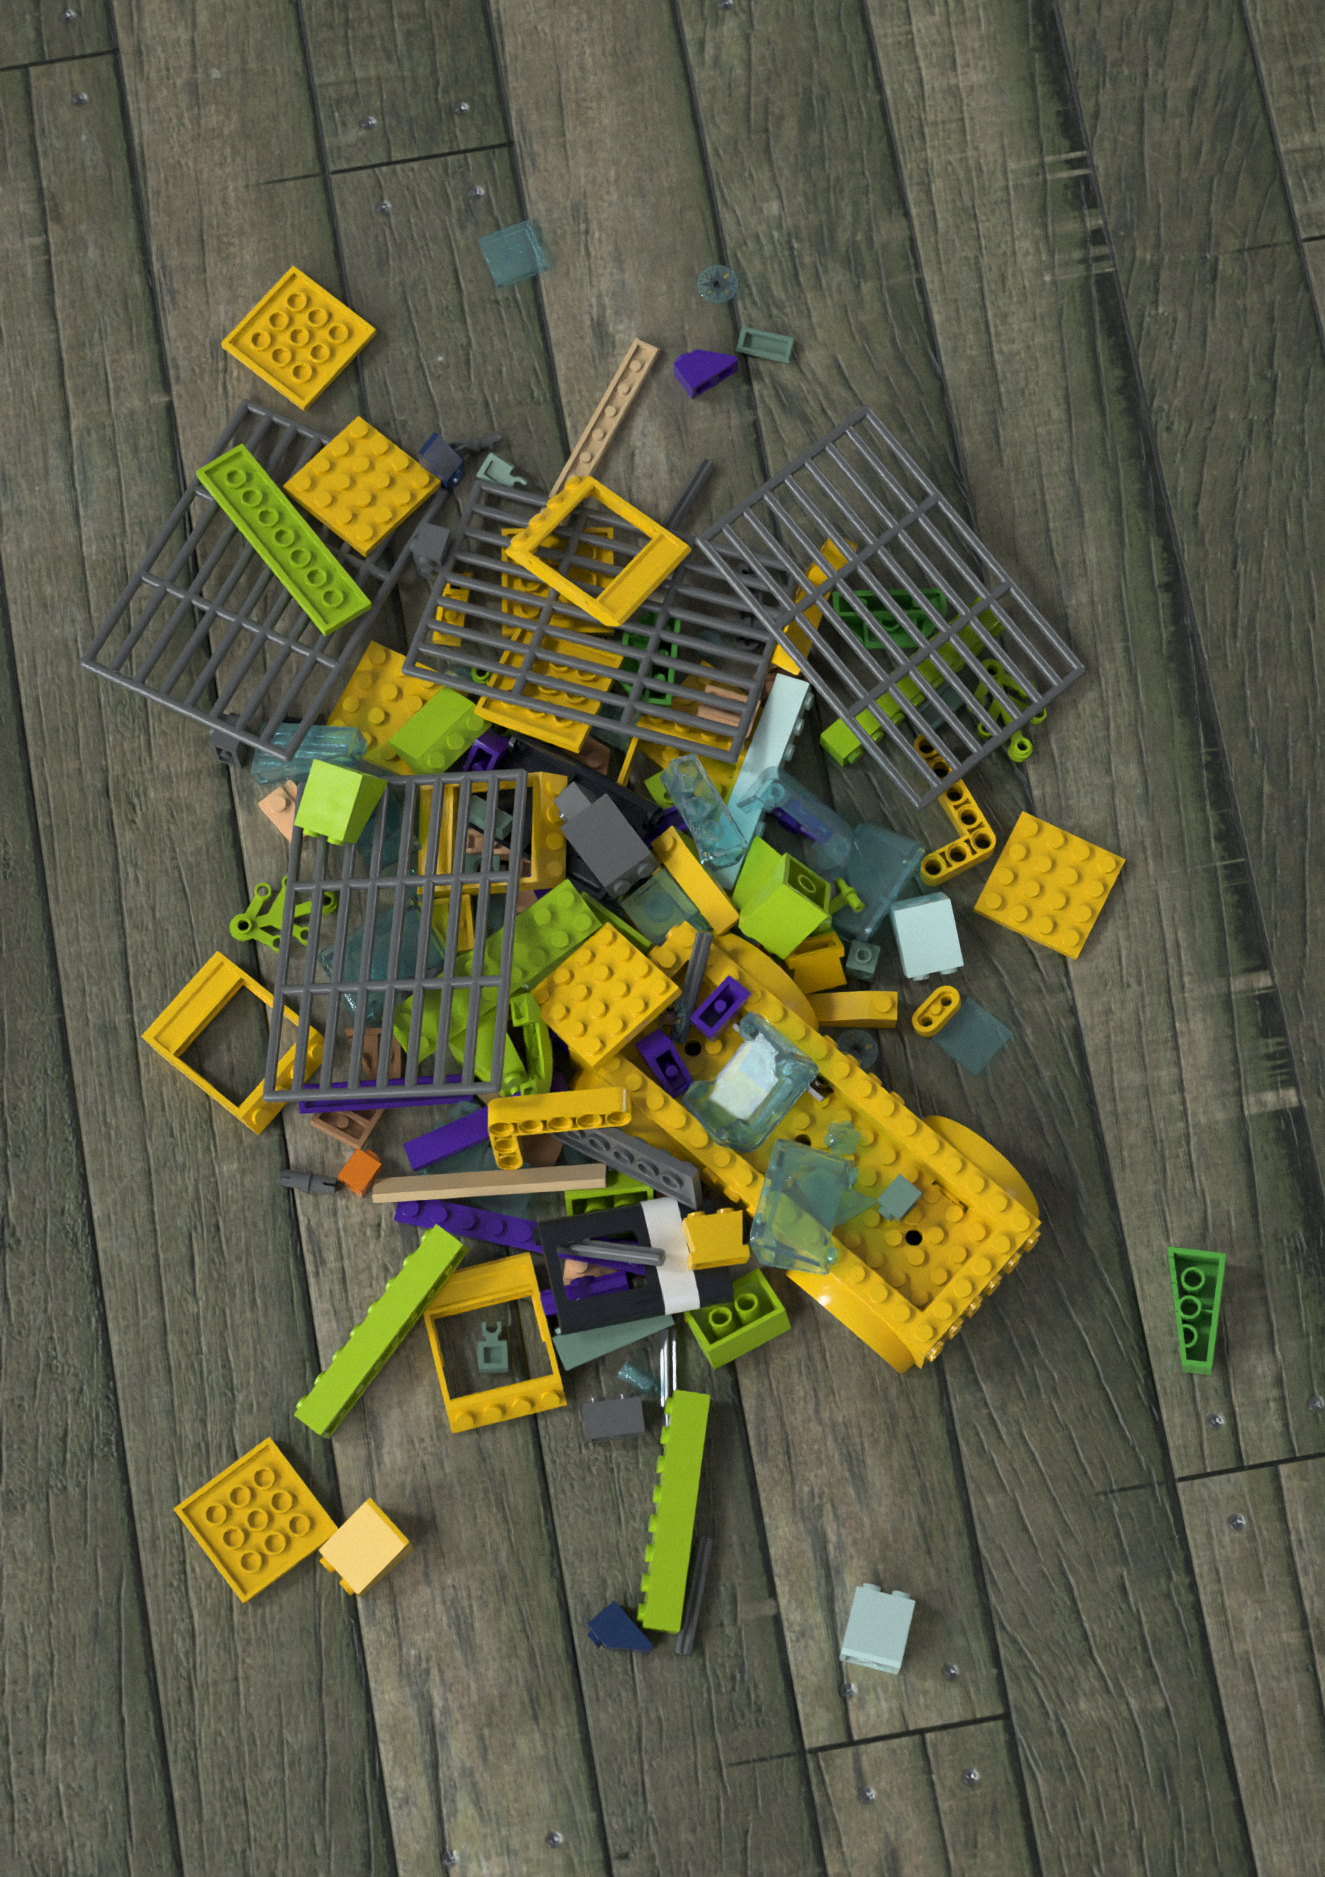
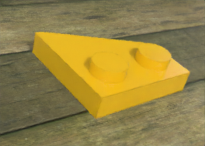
M470 894L462 895L457 955L468 953L474 948L475 920L473 901ZM450 897L435 899L433 904L431 929L440 940L444 949H446ZM416 902V906L421 912L422 902Z

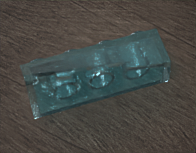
M692 753L672 759L660 776V780L693 835L701 864L714 872L738 864L750 846L696 754Z

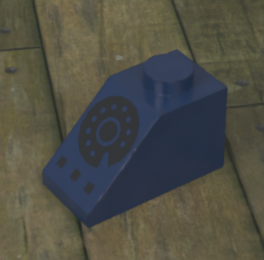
M434 432L418 452L420 467L437 477L441 481V487L449 492L453 485L456 487L465 476L463 460L444 439Z
M615 1601L587 1624L590 1630L587 1636L597 1648L603 1645L607 1651L650 1653L654 1650V1646Z

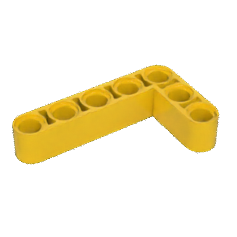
M843 537L856 552L858 544ZM828 538L820 551L837 571L848 561ZM814 561L805 573L815 587H818L828 579ZM800 585L793 601L795 604L807 595ZM831 591L824 596L827 601ZM813 604L803 614L817 630L823 613ZM792 621L783 631L807 659L812 641L797 623ZM778 643L771 663L797 676L800 669Z
M920 734L915 740L914 748L933 771L935 769H943L947 774L953 771L925 736ZM923 745H929L934 751L925 754L919 748ZM962 778L937 798L960 838L923 858L919 876L921 881L927 886L934 887L980 864L989 859L995 849V834ZM951 792H956L961 796V799L952 801L947 795ZM971 816L976 822L972 825H966L961 821V818ZM977 840H985L990 846L986 849H980L976 846L975 842ZM961 853L965 860L955 862L951 859L950 855ZM936 866L940 873L930 875L926 872L925 868Z
M624 1087L503 1097L493 1099L488 1103V1133L496 1164L503 1170H516L522 1166V1135L626 1125L632 1120L631 1092Z

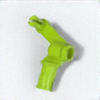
M837 878L833 882L840 894L829 901L828 917L812 931V937L833 932L831 915L845 905L849 904L856 913L864 909L865 904L857 897V891L854 887H849L843 878Z

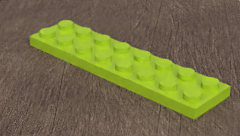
M243 443L196 470L197 478L325 637L372 608L370 600Z
M565 879L516 916L510 994L602 926L569 879ZM504 926L486 939L483 976L500 975ZM474 948L456 961L455 977L471 976ZM443 972L435 978H443ZM482 987L479 1018L497 1005L498 987ZM470 988L453 990L449 1040L467 1027ZM442 989L425 990L419 1063L436 1051ZM413 994L397 1005L395 1009L393 1035L407 1054Z

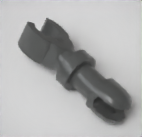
M491 433L487 434L484 438L476 439V437H472L468 442L457 440L449 442L448 445L460 458H463L470 452L476 454L480 453L481 449L497 448L502 444V441L500 440V434Z

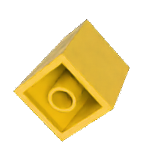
M369 1498L319 1549L323 1556L319 1561L330 1574L336 1570L343 1578L339 1584L350 1596L356 1593L361 1598L414 1549L403 1533L377 1504Z

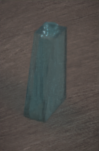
M268 722L261 723L258 737L261 736ZM281 723L270 743L285 749L300 724ZM312 725L293 759L288 763L256 749L251 775L259 785H269L309 776L314 759L340 764L349 768L360 766L362 755H365L367 752V740L356 727Z

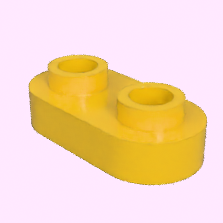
M951 986L937 988L914 1012L912 1024L917 1034L923 1037L936 1035L959 1011L961 998L955 988ZM947 1001L952 1002L949 1006H943ZM926 1022H933L928 1027L924 1026Z

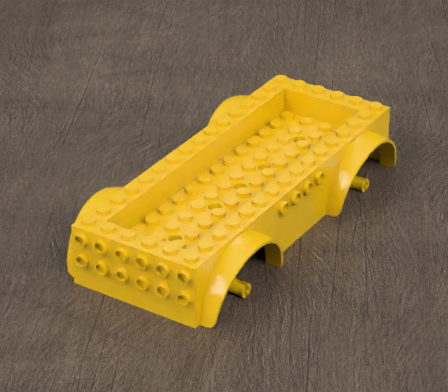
M686 920L680 926L674 925L666 935L667 941L661 947L655 946L647 955V958L672 980L681 991L696 933L698 932ZM715 930L709 931V933L713 934V940L694 1013L728 975L749 991L751 996L733 1023L715 1043H712L692 1023L687 1042L684 1044L673 1042L696 1085L676 1099H673L660 1086L637 1050L635 1043L656 1029H661L664 1023L659 1020L661 1016L658 1015L597 1072L569 1047L571 1067L576 1073L568 1083V1087L573 1091L608 1087L627 1088L631 1092L632 1120L626 1125L618 1126L624 1133L632 1137H640L648 1145L658 1150L664 1149L682 1162L692 1163L699 1170L702 1181L737 1211H742V1215L794 1259L785 1273L787 1277L846 1325L898 1373H905L914 1363L922 1369L929 1360L933 1362L941 1353L942 1347L948 1338L952 1340L957 1335L967 1316L971 1318L978 1311L983 1298L986 1295H992L1001 1284L1000 1281L1005 1273L1009 1275L1020 1262L1019 1259L1024 1251L1028 1253L1038 1242V1237L1041 1235L1038 1230L1042 1222L1038 1220L1039 1209L1036 1199L1018 1171L986 1140L967 1127L942 1116L931 1115L920 1120L904 1106L905 1102L898 1094L893 1091L888 1093L881 1087L882 1082L877 1076L870 1072L867 1075L859 1068L860 1063L852 1055L846 1054L845 1056L837 1049L838 1045L832 1038L827 1035L822 1037L818 1033L819 1028L815 1013L802 991L784 970L765 953L732 933L726 932L719 936ZM681 995L675 1000V1011L678 1009ZM744 1017L757 1021L766 1034L778 1039L784 1045V1049L791 1055L802 1059L811 1072L823 1077L828 1082V1086L834 1090L833 1094L820 1102L799 1085L789 1100L782 1105L738 1068L754 1045L732 1028L734 1023ZM666 1026V1027H664L663 1029H661V1031H662L666 1036H667L666 1030H667V1027H668V1026ZM689 1043H697L701 1046V1052L697 1056H689L684 1050L685 1046ZM756 1104L763 1105L766 1108V1110L761 1113H756L751 1109V1107ZM806 1142L810 1148L802 1151L797 1149L795 1144ZM899 1174L923 1194L921 1201L900 1224L894 1219L892 1222L886 1220L878 1212L880 1207L876 1201ZM843 1179H848L853 1182L854 1186L846 1189L841 1187L839 1182ZM907 1232H919L922 1235V1242L917 1246L909 1245L905 1239Z

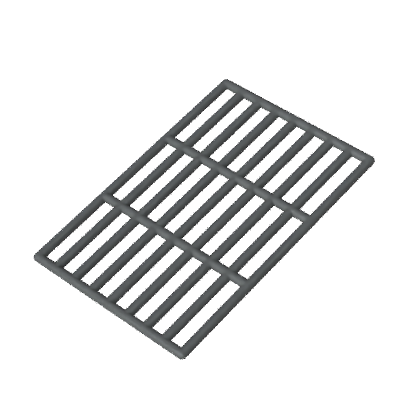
M244 399L201 467L222 455L248 411L262 417V420L245 446L252 456L272 423L287 429L263 467L269 477L274 473L297 434L311 439V442L286 482L315 457L321 445L326 446L334 438L254 401ZM195 475L80 660V666L288 763L293 759L413 556L410 548L414 535L419 536L423 522L432 524L448 497L447 489L439 487L432 494L435 497L390 572L375 565L397 528L364 561L351 555L354 548L346 541L341 549L327 544L326 541L332 530L323 524L317 536L342 567L346 564L359 570L353 581L360 589L369 575L384 582L372 601V608L365 613L337 660L323 653L336 631L326 637L321 633L313 648L298 642L311 621V618L304 610L288 637L273 630L293 597L286 587L263 625L248 619L275 575L268 565L238 614L223 607L257 552L250 542L214 601L211 602L198 596L239 530L232 520L188 591L173 584L221 507L209 491L202 487L203 484ZM282 488V489H281V492H282V493L285 495V497L289 500L290 496H288L285 492H283V488ZM198 496L210 502L164 578L161 579L148 573L194 498ZM303 507L299 512L307 522L311 513ZM142 582L156 588L155 593L109 667L95 662V657ZM169 594L182 600L134 679L119 673L165 596ZM193 605L206 611V614L160 689L156 690L145 685L146 679L191 606ZM216 617L232 623L185 701L181 702L169 696ZM243 628L256 634V637L210 713L207 714L194 708L241 629ZM269 640L282 646L235 725L233 726L220 720L221 715L265 642ZM293 651L306 657L307 659L261 736L257 737L246 732V727L291 652ZM319 663L332 669L286 748L283 749L270 743L316 664Z
M869 405L860 407L696 537L695 542L918 811L924 810L1086 674L1087 670L1082 662ZM863 419L868 421L929 495L921 504L917 505L854 429ZM844 434L908 510L909 513L900 521L894 518L833 444ZM825 451L889 528L880 537L877 538L813 461L820 453ZM804 467L866 541L868 546L859 554H856L793 478V475ZM781 484H785L847 559L848 562L839 570H835L773 495L772 492ZM762 499L828 578L818 587L814 586L752 511L751 508ZM936 505L1001 582L991 592L988 591L926 516V513ZM743 516L807 595L795 604L730 526L738 518ZM916 521L980 597L981 600L972 608L966 605L905 531ZM722 533L787 611L774 621L709 542L718 534ZM895 538L899 540L961 615L951 625L947 623L885 548ZM875 554L941 632L930 642L865 565V562ZM854 571L861 576L920 648L911 658L907 657L845 582L844 579ZM834 587H836L900 665L890 675L886 673L824 598ZM1009 592L1073 669L1063 679L1060 678L998 603V600ZM813 604L819 608L880 682L869 692L803 614ZM988 608L1053 686L1044 695L1037 691L977 618ZM792 621L797 623L859 698L850 708H846L782 629ZM967 625L971 627L1033 702L1023 712L1019 710L957 635ZM949 642L1013 719L1003 729L999 727L937 652L944 644ZM927 658L993 736L984 745L981 746L917 669ZM908 675L973 753L962 763L896 685L905 676ZM886 692L891 695L953 770L942 780L876 702ZM866 708L931 785L932 788L920 797L856 720L855 717Z
M481 479L476 480L403 663L402 673L406 676L727 763H736L771 667V661L778 642L769 631L674 606L677 595L681 594L753 613L740 598L682 583L686 571L726 581L715 566L690 560L694 548H699L695 542L697 536L665 528L689 545L692 550L677 565L672 579H664L657 587L667 591L663 603L646 599L638 607V609L659 614L655 626L626 620L621 626H610L650 637L646 650L550 625L553 612L604 625L582 608L558 601L561 593L552 587L547 598L451 573L455 561L458 560L547 584L523 566L460 550L465 537L508 548L511 545L510 541L512 538L469 527L474 514L524 528L529 526L530 517L478 504L482 492L543 508L547 507L546 503L551 499ZM577 505L570 513V515L577 516L573 529L558 525L550 534L569 539L565 551L539 545L534 556L560 562L557 573L588 595L598 597L605 588L567 578L571 565L617 577L624 568L575 555L579 543L634 557L643 547L584 532L588 519L642 534L645 533L621 516ZM712 540L709 541L719 554L744 560L733 546ZM752 551L764 566L788 572L776 557ZM796 563V564L800 567V569L804 572V567H803V565L800 564V563ZM735 572L747 587L770 592L759 578ZM790 575L787 585L778 584L793 601L799 584ZM447 583L542 608L539 620L535 621L442 595ZM761 604L775 620L787 612L781 604L779 609ZM439 606L534 633L528 645L433 618ZM669 617L766 642L767 644L763 655H758L668 631L665 628ZM432 630L525 655L521 668L424 643L428 631ZM547 635L642 662L636 674L540 647L544 636ZM662 640L758 666L755 678L751 679L658 654L657 651ZM421 653L514 678L516 681L512 692L420 668L415 666ZM540 659L633 684L629 697H624L532 672L535 660ZM652 664L745 688L750 690L746 703L654 679L648 677ZM527 682L618 706L624 708L620 721L527 697L523 695ZM648 688L741 713L742 715L738 727L639 700L643 689ZM635 711L733 737L730 750H723L631 725Z
M526 769L379 777L388 780V783L376 806L369 878L353 879L357 842L356 844L345 842L342 879L326 880L330 842H327L328 836L320 834L314 881H298L304 828L294 825L307 781L299 782L296 794L263 1088V1100L265 1102L497 1094L501 1091L528 772ZM516 780L509 870L492 871L500 781ZM488 782L481 871L464 873L472 783ZM445 784H461L453 873L436 874ZM433 785L425 875L409 876L417 786ZM406 787L397 876L381 877L390 788ZM507 882L500 975L483 976L491 883ZM479 884L471 976L455 977L463 885ZM451 885L443 978H427L435 886ZM407 887H423L415 979L398 980ZM396 888L387 980L370 981L379 890ZM368 889L359 981L342 982L352 890ZM340 891L331 983H315L324 892ZM313 892L303 984L287 985L297 893ZM482 987H498L490 1082L474 1083ZM470 988L462 1083L445 1084L453 990ZM442 989L433 1084L416 1085L425 990ZM397 991H413L405 1085L388 1086ZM385 992L376 1086L360 1087L369 993ZM357 993L348 1088H331L341 994ZM329 994L320 1088L303 1089L313 995ZM301 996L291 1090L275 1091L285 997Z

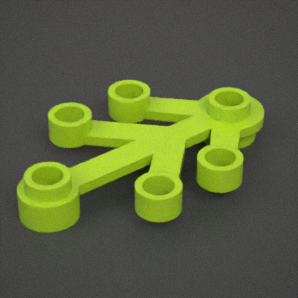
M993 659L981 662L986 670L992 669L996 672V675L991 676L1003 690V686L1017 691L1021 698L1029 699L1014 679L1005 674L1004 667L1000 662ZM979 679L980 684L974 696L984 707V697L988 689ZM1029 680V681L1033 684V686L1037 689L1035 683H1034L1033 681ZM1009 696L1021 712L1029 707V705ZM994 697L988 713L995 722L1001 713L1006 726L1013 719ZM967 706L968 711L970 713H973L971 709ZM1044 708L1040 712L1041 718L1034 717L1030 722L1041 724L1047 715L1046 709ZM980 722L976 730L977 735L982 739H989L992 735L990 732H983L981 727L984 725ZM1019 729L1010 737L1012 742L1008 747V754L1012 760L1024 762L1029 758L1033 748L1031 742L1023 738ZM1017 744H1022L1023 746H1025L1026 750H1020L1017 747Z
M287 875L282 879L283 887L268 914L259 917L257 916L264 902L272 897V890L267 883L256 885L254 889L255 897L246 913L236 915L230 922V932L236 940L246 942L255 939L271 947L274 953L279 954V949L274 947V943L280 940L281 935L272 936L261 930V928L273 926L279 930L282 928ZM262 888L268 889V894L265 896H260L258 892ZM330 891L324 892V898H330L331 903L327 906L323 905L322 915L330 916L337 911L338 900L334 893ZM312 901L296 905L294 918L310 914ZM241 923H248L249 927L247 930L241 931L239 930V925ZM294 924L292 936L299 939L302 945L307 946L308 940H303L301 936L303 933L309 932V927L301 928Z

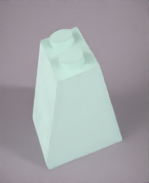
M942 891L886 904L903 973L907 978L912 977L913 981L929 978V973L940 971V974H950L956 972L957 967L964 966L951 900Z
M864 1583L863 1587H856L839 1660L898 1674L915 1601L910 1600V1595L907 1593L892 1591V1595L880 1592L881 1587Z

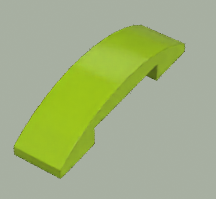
M524 993L510 998L513 1027H523L529 1082L520 1084L521 1096L545 1094L550 1092L553 1060L547 1025L540 1017L542 1012L531 993Z

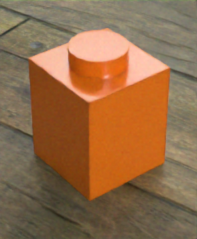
M357 1148L337 1175L339 1182L364 1198L374 1184V1179L378 1178L383 1172L382 1164L379 1163L381 1158L368 1149L363 1152Z

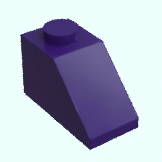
M699 349L694 350L690 354L688 352L683 353L674 363V376L692 400L738 371V359L735 356Z
M489 728L475 740L461 772L500 770L508 756L507 746L510 740ZM476 792L471 794L476 795L480 798L484 792Z
M728 975L690 1017L692 1025L712 1043H715L733 1023L751 996V993Z
M659 1028L635 1043L646 1066L663 1090L673 1099H676L696 1085L673 1042Z

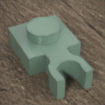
M493 451L489 453L476 475L484 481L503 486L506 485L511 488H515L516 481L521 482L523 485H527L529 480L522 476L513 475L512 471L515 466Z
M482 1322V1335L486 1341L478 1342L479 1373L508 1372L507 1340L498 1341L501 1337V1322H497V1330L493 1333L486 1330V1322Z

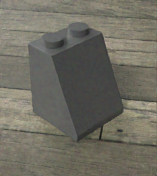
M604 794L560 827L576 853L612 899L618 895L625 894L633 884L641 878L649 876L659 866L650 850L607 794Z

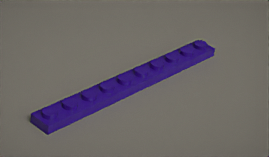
M435 1199L398 1202L394 1217L395 1222L425 1229L433 1228L437 1224L449 1234L543 1254L540 1245L535 1246L532 1238V1229L536 1228V1221ZM609 1237L589 1239L639 1246L636 1243ZM557 1253L558 1258L617 1271L625 1270L627 1273L646 1277L643 1264Z

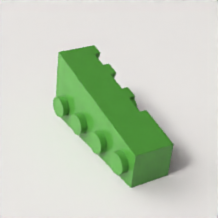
M1167 1246L1182 1372L1212 1376L1227 1262L1226 1253Z

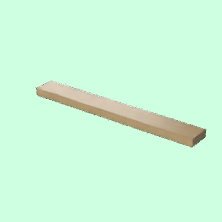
M635 338L551 490L549 498L560 494L565 489L564 484L573 476L592 477L656 362L660 354L659 348ZM569 514L559 525L565 527L571 515Z
M603 1163L376 1178L374 1179L372 1197L373 1203L605 1188L607 1167Z

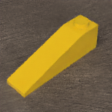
M672 825L651 843L664 865L719 936L725 934L739 922V912L688 835Z
M856 991L805 995L815 1013L818 1026L896 1028L898 992Z

